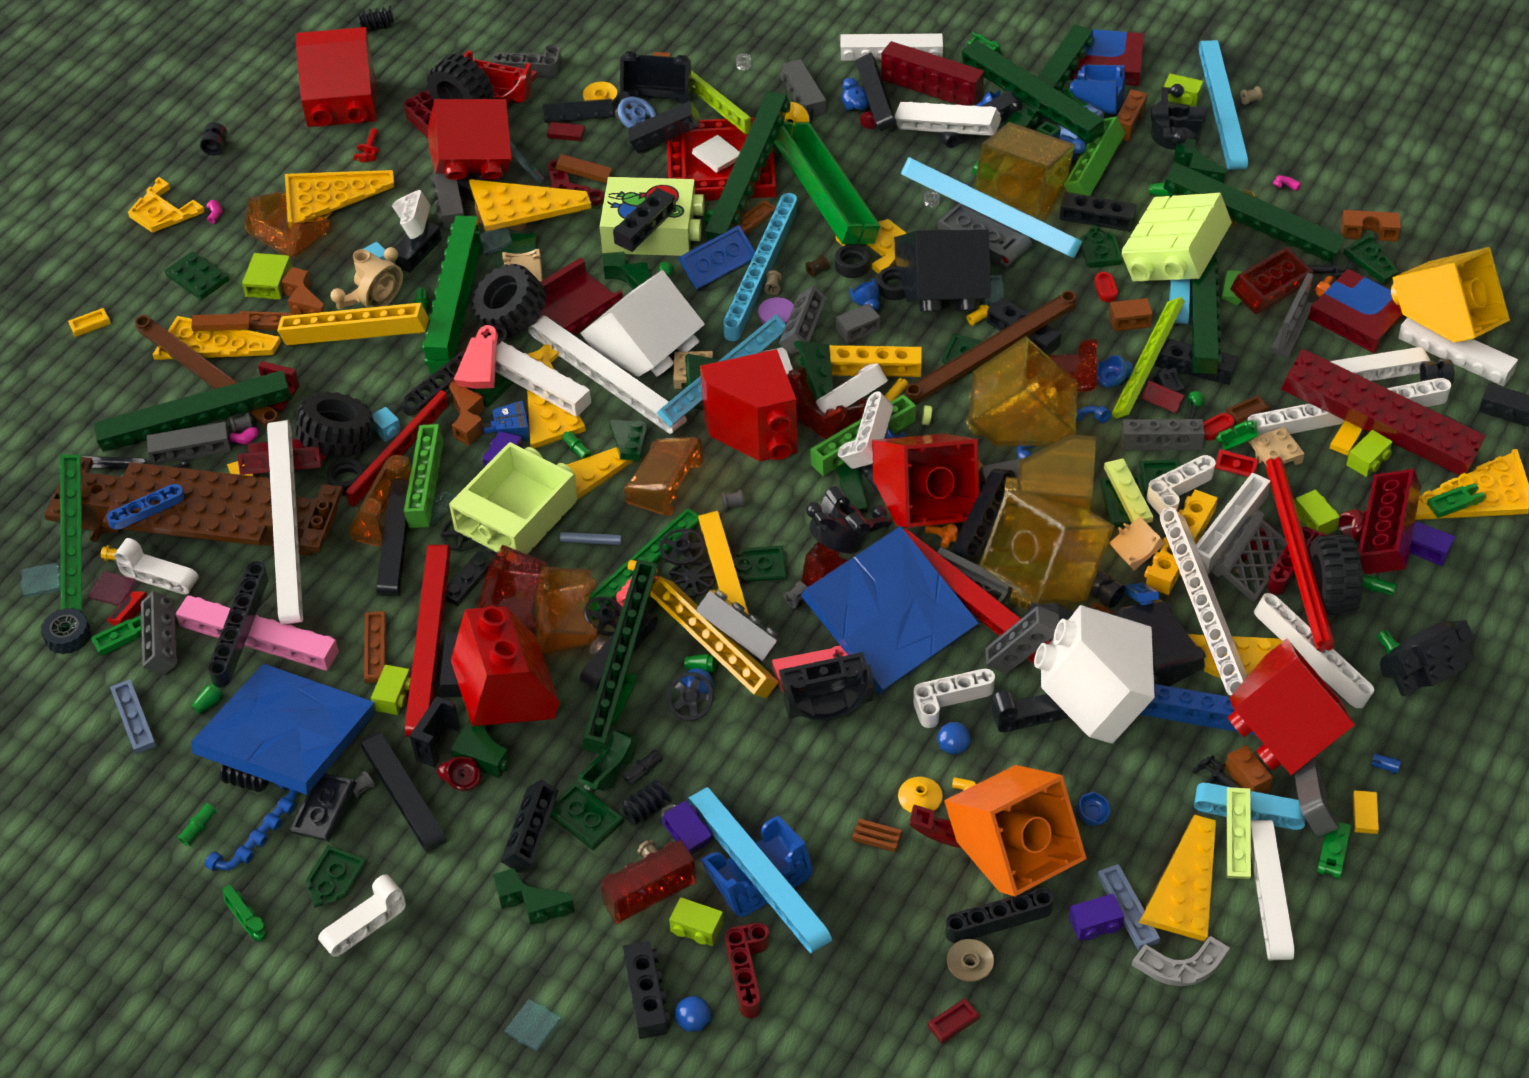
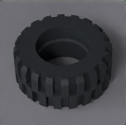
M461 54L446 56L429 71L427 76V89L433 100L494 99L493 85L490 84V78L486 76L485 71L475 61H471V58L463 57Z
M506 264L502 265L501 268H495L492 273H488L485 279L479 282L478 289L474 291L475 297L472 298V311L475 318L483 326L491 325L494 327L499 325L504 327L507 331L506 338H510L512 335H520L522 331L526 332L532 324L534 325L537 322L536 319L541 316L542 308L545 307L546 292L541 282L525 266ZM511 297H513V298L511 299V301L504 306V304H505Z
M317 392L301 401L298 408L295 434L304 447L319 446L320 453L323 456L328 457L329 455L334 458L343 456L346 458L351 455H358L367 448L374 418L365 403H361L357 398L354 399L350 395H342L339 392Z
M1349 535L1318 536L1311 542L1309 554L1327 616L1353 615L1360 608L1361 595L1363 593L1362 564L1360 562L1361 557L1358 552V546Z

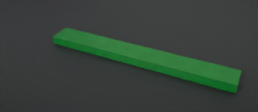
M60 454L61 610L64 608H75L82 612L81 455Z
M689 508L683 511L578 605V611L583 613L587 602L595 597H608L616 601V594L618 591H621V588L626 585L633 575V571L628 570V562L639 559L657 564L663 558L659 548L662 538L667 533L676 529L695 530L700 525L699 515ZM682 532L674 533L667 539L676 541L678 538H681ZM663 544V550L666 555L674 549L669 545ZM605 600L606 607H609L612 602ZM599 601L592 602L588 609L600 611ZM589 615V617H590L591 620H595V619H596V617H593V616H590V615Z

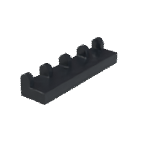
M612 98L543 104L544 123L614 117Z

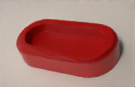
M1108 272L1096 274L1094 283L1099 298L1104 302L1115 301L1118 296V289L1113 275Z
M1221 413L1203 422L1204 440H1215L1219 432L1230 428L1233 429L1234 418L1230 414Z

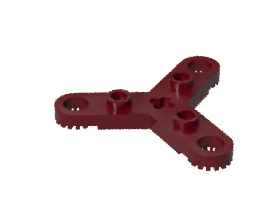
M558 160L549 161L548 172L552 185L549 188L586 191L592 206H598L604 202V192L602 190L570 183L567 172L553 169V167H556Z

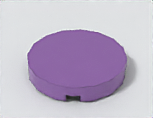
M769 298L759 306L758 316L762 324H765L777 314L787 324L794 304L785 298Z

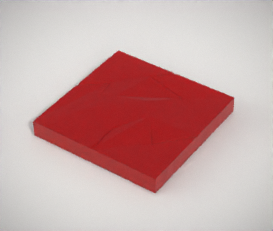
M751 117V126L754 122L755 117ZM727 119L699 120V127L667 140L668 179H694L695 194H704L705 201L719 200L735 163L716 173L692 154L693 148L718 135L740 152L747 135ZM773 149L767 157L766 166L762 169L760 180L756 182L754 194L750 198L776 197Z

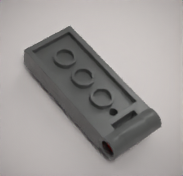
M958 203L938 221V230H989L990 261L997 265L1001 264L1004 267H1009L1032 246V241L1028 236L1022 235L961 203Z

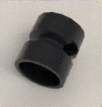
M212 122L207 124L200 141L201 150L208 155H219L223 150L224 142L228 135L227 129L220 123Z
M1450 359L1438 360L1437 363L1435 361L1421 362V382L1444 378L1453 384L1455 371L1453 362Z
M1102 570L1097 571L1091 577L1086 587V593L1095 599L1100 598V602L1109 608L1115 607L1120 602L1126 590L1125 585L1117 580H1112V577Z

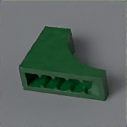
M469 719L450 749L452 758L471 757L476 761L477 767L481 769V772L500 778L510 765L507 749L499 746L489 737L486 732L487 725L472 726Z

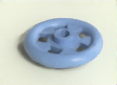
M627 97L618 105V116L627 128L645 121L646 116L650 118L656 116L653 107L647 101L638 97ZM630 105L632 108L629 110L626 106Z

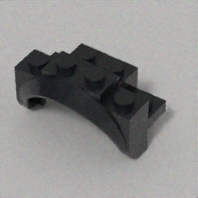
M1467 620L1437 623L1403 642L1381 658L1380 667L1383 677L1393 676L1401 696H1406L1421 687L1434 686L1466 669L1465 664L1473 660L1467 643L1475 640Z
M863 652L779 670L788 719L801 716L818 721L833 720L851 713L862 703L873 700L874 681L870 664H866Z

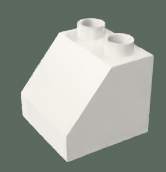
M661 270L628 293L580 334L592 349L633 375L639 377L651 370L657 377L674 364L669 354L675 349L679 352H688L699 343L694 333L705 324L665 272Z
M1080 605L1069 620L1061 619L1051 642L1049 644L1042 643L1037 649L1034 665L1036 668L1041 669V688L1091 738L1113 744L1155 698L1151 626Z

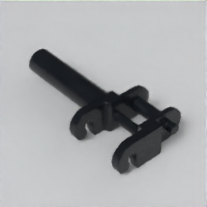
M1332 260L1331 266L1304 265V273H1332L1335 276V280L1343 274L1338 273V271L1345 272L1347 270L1339 269L1335 260ZM1348 260L1347 269L1352 270L1351 261Z
M1213 755L1207 757V760L1205 758L1198 763L1197 768H1193L1192 772L1194 774L1205 768L1213 773L1211 779L1207 780V783L1212 784L1217 780L1224 786L1241 788L1221 773V771L1225 770V764L1220 765L1217 763ZM1209 764H1212V765H1214L1217 769L1213 770V769L1210 768L1208 765H1209Z

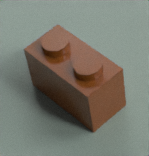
M1147 298L1110 302L1109 319L1114 332L1151 327L1153 313Z
M1247 745L1228 754L1225 770L1238 786L1250 788V791L1269 793L1273 777Z

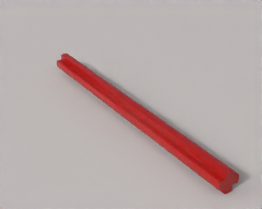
M1279 457L1275 460L1270 458L1266 461V470L1315 647L1319 652L1325 649L1330 651L1334 648V638L1284 463Z

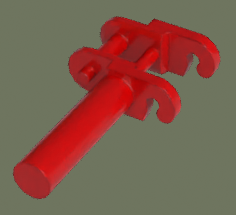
M372 128L367 143L357 146L358 151H361L362 148L365 153L355 154L353 157L355 161L358 158L360 162L366 163L376 160L375 154H378L379 149L373 147L378 129Z

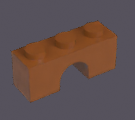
M1130 90L1117 115L1125 131L1122 140L1130 142L1135 132L1136 121L1141 120L1146 110L1147 93Z
M1343 210L1340 223L1341 235L1345 236L1344 239H1360L1362 231L1372 230L1378 234L1379 241H1398L1401 228L1400 215L1393 212Z

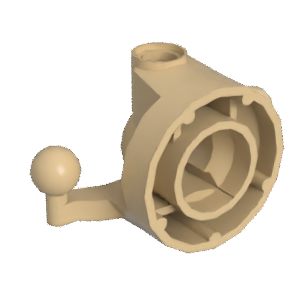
M393 247L387 248L384 251V258L386 260L378 258L365 249L355 251L353 254L356 270L354 282L358 288L348 295H345L342 289H333L330 297L333 302H336L337 309H342L345 306L361 303L367 308L388 306L400 291L403 282V272L395 263V260L398 258V251Z

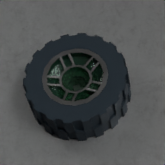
M75 608L56 610V612L51 613L49 617L45 618L41 626V634L46 646H48V649L53 650L54 653L70 654L78 651L86 645L91 635V628L85 614H82L80 610Z

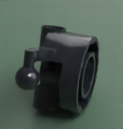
M1174 84L1172 87H1161V101L1151 107L1152 138L1159 146L1170 150H1175L1176 145L1184 143L1187 138L1195 139L1197 143L1200 139L1202 123L1206 120V106L1186 107L1180 104L1168 106V94L1176 98L1183 95L1184 88L1181 84Z
M833 486L827 490L821 505L817 502H812L806 509L807 515L812 518L809 525L812 536L829 549L841 553H857L862 548L870 532L891 525L890 520L887 518V509L881 505L875 506L872 509L873 519H864L860 511L850 504L848 497L838 486Z

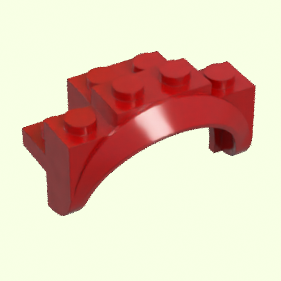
M467 51L463 57H469L471 61H475L485 71L486 76L490 78V84L493 85L494 99H506V104L508 105L513 100L522 103L530 97L531 83L537 78V71H532L531 63H525V69L473 59L472 51Z

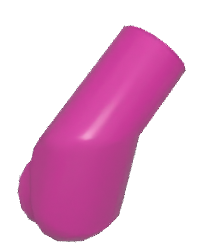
M1282 175L1276 176L1273 181V185L1277 188H1281L1284 184L1295 191H1298L1302 185L1293 178Z
M211 200L208 202L207 208L210 207L212 212L207 217V220L214 224L223 211L218 201Z
M250 427L241 434L231 433L229 441L247 445L257 438L259 431L255 427Z

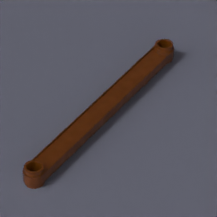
M1070 290L1064 291L1060 296L919 381L909 384L906 387L905 396L915 405L919 404L923 399L1067 312L1073 311L1077 305L1075 292Z
M141 315L136 318L135 326L141 335L212 388L216 389L237 383L147 315ZM270 406L248 411L251 417L266 428L268 423L281 421L279 414Z

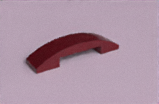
M913 805L909 823L913 829L940 843L962 848L956 841L951 821L934 816V810Z

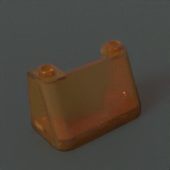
M279 191L249 197L245 229L250 235L281 254L294 257L323 237L329 231L331 221L321 216L317 217L314 223H294L292 227H288L286 194Z
M691 436L659 438L653 441L648 454L633 478L624 487L626 503L670 517L674 510V507L671 506V501L673 498H677V489L691 467L700 468L703 463L702 440Z
M393 455L386 460L349 527V533L353 540L382 547L383 530L379 517L388 503L391 479H410L411 465L409 457Z
M541 566L536 588V632L542 654L592 644L593 640H596L597 628L593 627V623L586 622L583 613L585 605L589 601L590 591H594L595 580L591 578V570Z

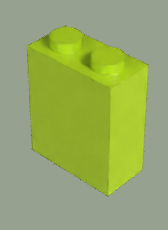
M254 253L242 282L245 297L281 300L284 293L281 281L292 267L290 256Z

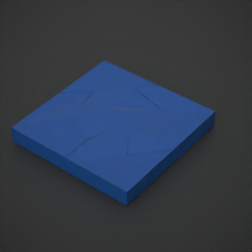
M901 526L806 588L801 595L847 655L863 652L866 664H870L874 689L879 695L974 630L978 625L977 620Z
M262 664L191 741L192 752L195 755L307 795L375 715V704L373 701Z

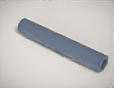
M561 532L560 542L621 545L622 535Z

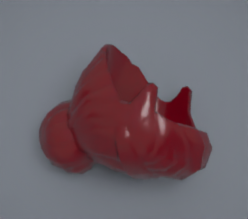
M1351 509L1340 514L1338 522L1340 530L1344 535L1352 537L1355 542L1361 540L1366 511Z
M454 757L437 768V774L440 779L461 792L474 789L480 785L482 778L481 769L477 767L476 761L471 757Z

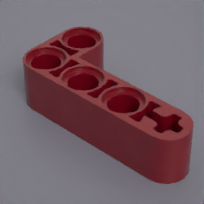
M423 91L405 100L404 108L407 120L428 138L427 129L434 100L430 97L429 91Z
M1302 526L1308 551L1311 542L1316 537L1328 536L1310 527ZM1288 546L1285 547L1270 571L1267 589L1274 595L1283 594L1295 576Z
M762 923L733 927L725 934L726 952L741 1014L746 1018H754L761 1011L760 993L751 955L762 953L769 947V930ZM738 961H744V963H742V964H738V963H736V962H738ZM743 981H748L749 983H748V984H742L741 982H743ZM748 997L751 998V1004L747 1001Z

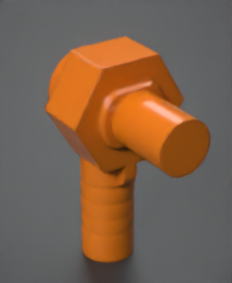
M1327 276L1323 282L1321 281L1314 290L1318 296H1321L1330 287V284L1333 282L1332 276Z
M947 524V526L943 527L931 525L925 527V533L941 536L943 539L941 547L948 548L949 544L955 542L959 535L958 528L954 524Z

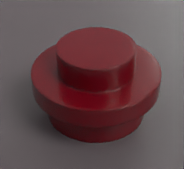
M864 112L860 116V123L864 128L872 129L875 127L876 122L872 112Z

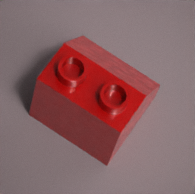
M366 27L296 33L301 102L307 127L376 121L377 81Z
M434 99L427 130L429 151L435 174H445V177L449 180H461L466 178L467 174L479 173L483 179L493 180L499 179L503 176V173H507L511 162L506 99Z
M777 349L700 366L704 421L710 437L758 461L769 459L783 460L791 454L798 453L796 397Z
M933 434L872 440L873 480L896 525L909 528L966 521L979 495L977 439L949 434Z
M507 606L465 609L451 663L471 725L481 726L555 719L560 702L537 637Z
M1288 638L1266 654L1229 697L1235 711L1227 718L1244 738L1253 731L1263 742V745L1256 749V751L1272 771L1282 764L1289 774L1292 775L1355 725L1343 702Z

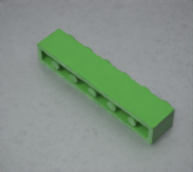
M1117 116L1104 119V133L1090 144H1087L1084 153L1081 154L1064 183L1068 193L1091 195L1125 135V131Z

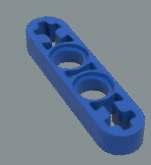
M172 484L110 511L107 514L109 526L112 529L119 530L182 502L185 497L182 487L178 484ZM154 500H160V503L156 505L150 504ZM134 509H141L138 513H131Z

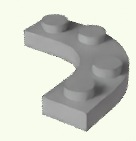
M1209 936L1192 958L1173 960L1145 944L1133 959L1132 966L1151 978L1168 985H1194L1206 980L1218 969L1229 954L1230 947Z

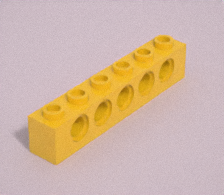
M829 345L832 375L856 376L858 375L857 372L862 368L878 363L885 376L921 377L922 347Z
M1196 489L1191 496H1187L1184 510H1179V513L1184 516L1195 545L1200 540L1214 515L1218 500L1217 497ZM1164 537L1165 545L1160 548V552L1157 551L1152 561L1153 565L1147 567L1144 577L1147 578V585L1169 595L1181 573L1168 539Z

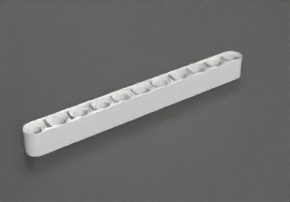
M541 316L534 325L532 324L529 327L528 331L534 339L543 345H550L551 349L554 348L555 351H559L558 356L669 434H672L687 422L684 415L669 427L657 414L659 409L668 403L667 400L547 316Z
M1437 378L1387 389L1422 406L1430 407L1447 402L1451 383L1447 379ZM1312 404L1254 414L1247 419L1249 421H1257L1259 435L1281 427H1285L1289 434L1339 425L1345 421Z
M289 420L267 424L277 606L281 625L303 622L292 431Z
M1167 507L1160 513L1161 524L1226 692L1231 696L1247 678L1246 671L1184 516L1177 510Z

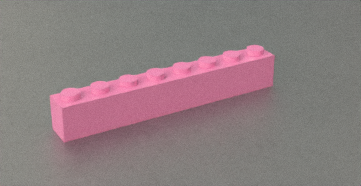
M187 596L176 612V617L180 627L219 638L230 608L219 603L205 601L200 597ZM258 615L254 618L244 645L328 671L339 653L336 639L330 636L316 634L311 630L299 629L290 624L281 625L274 619H266Z

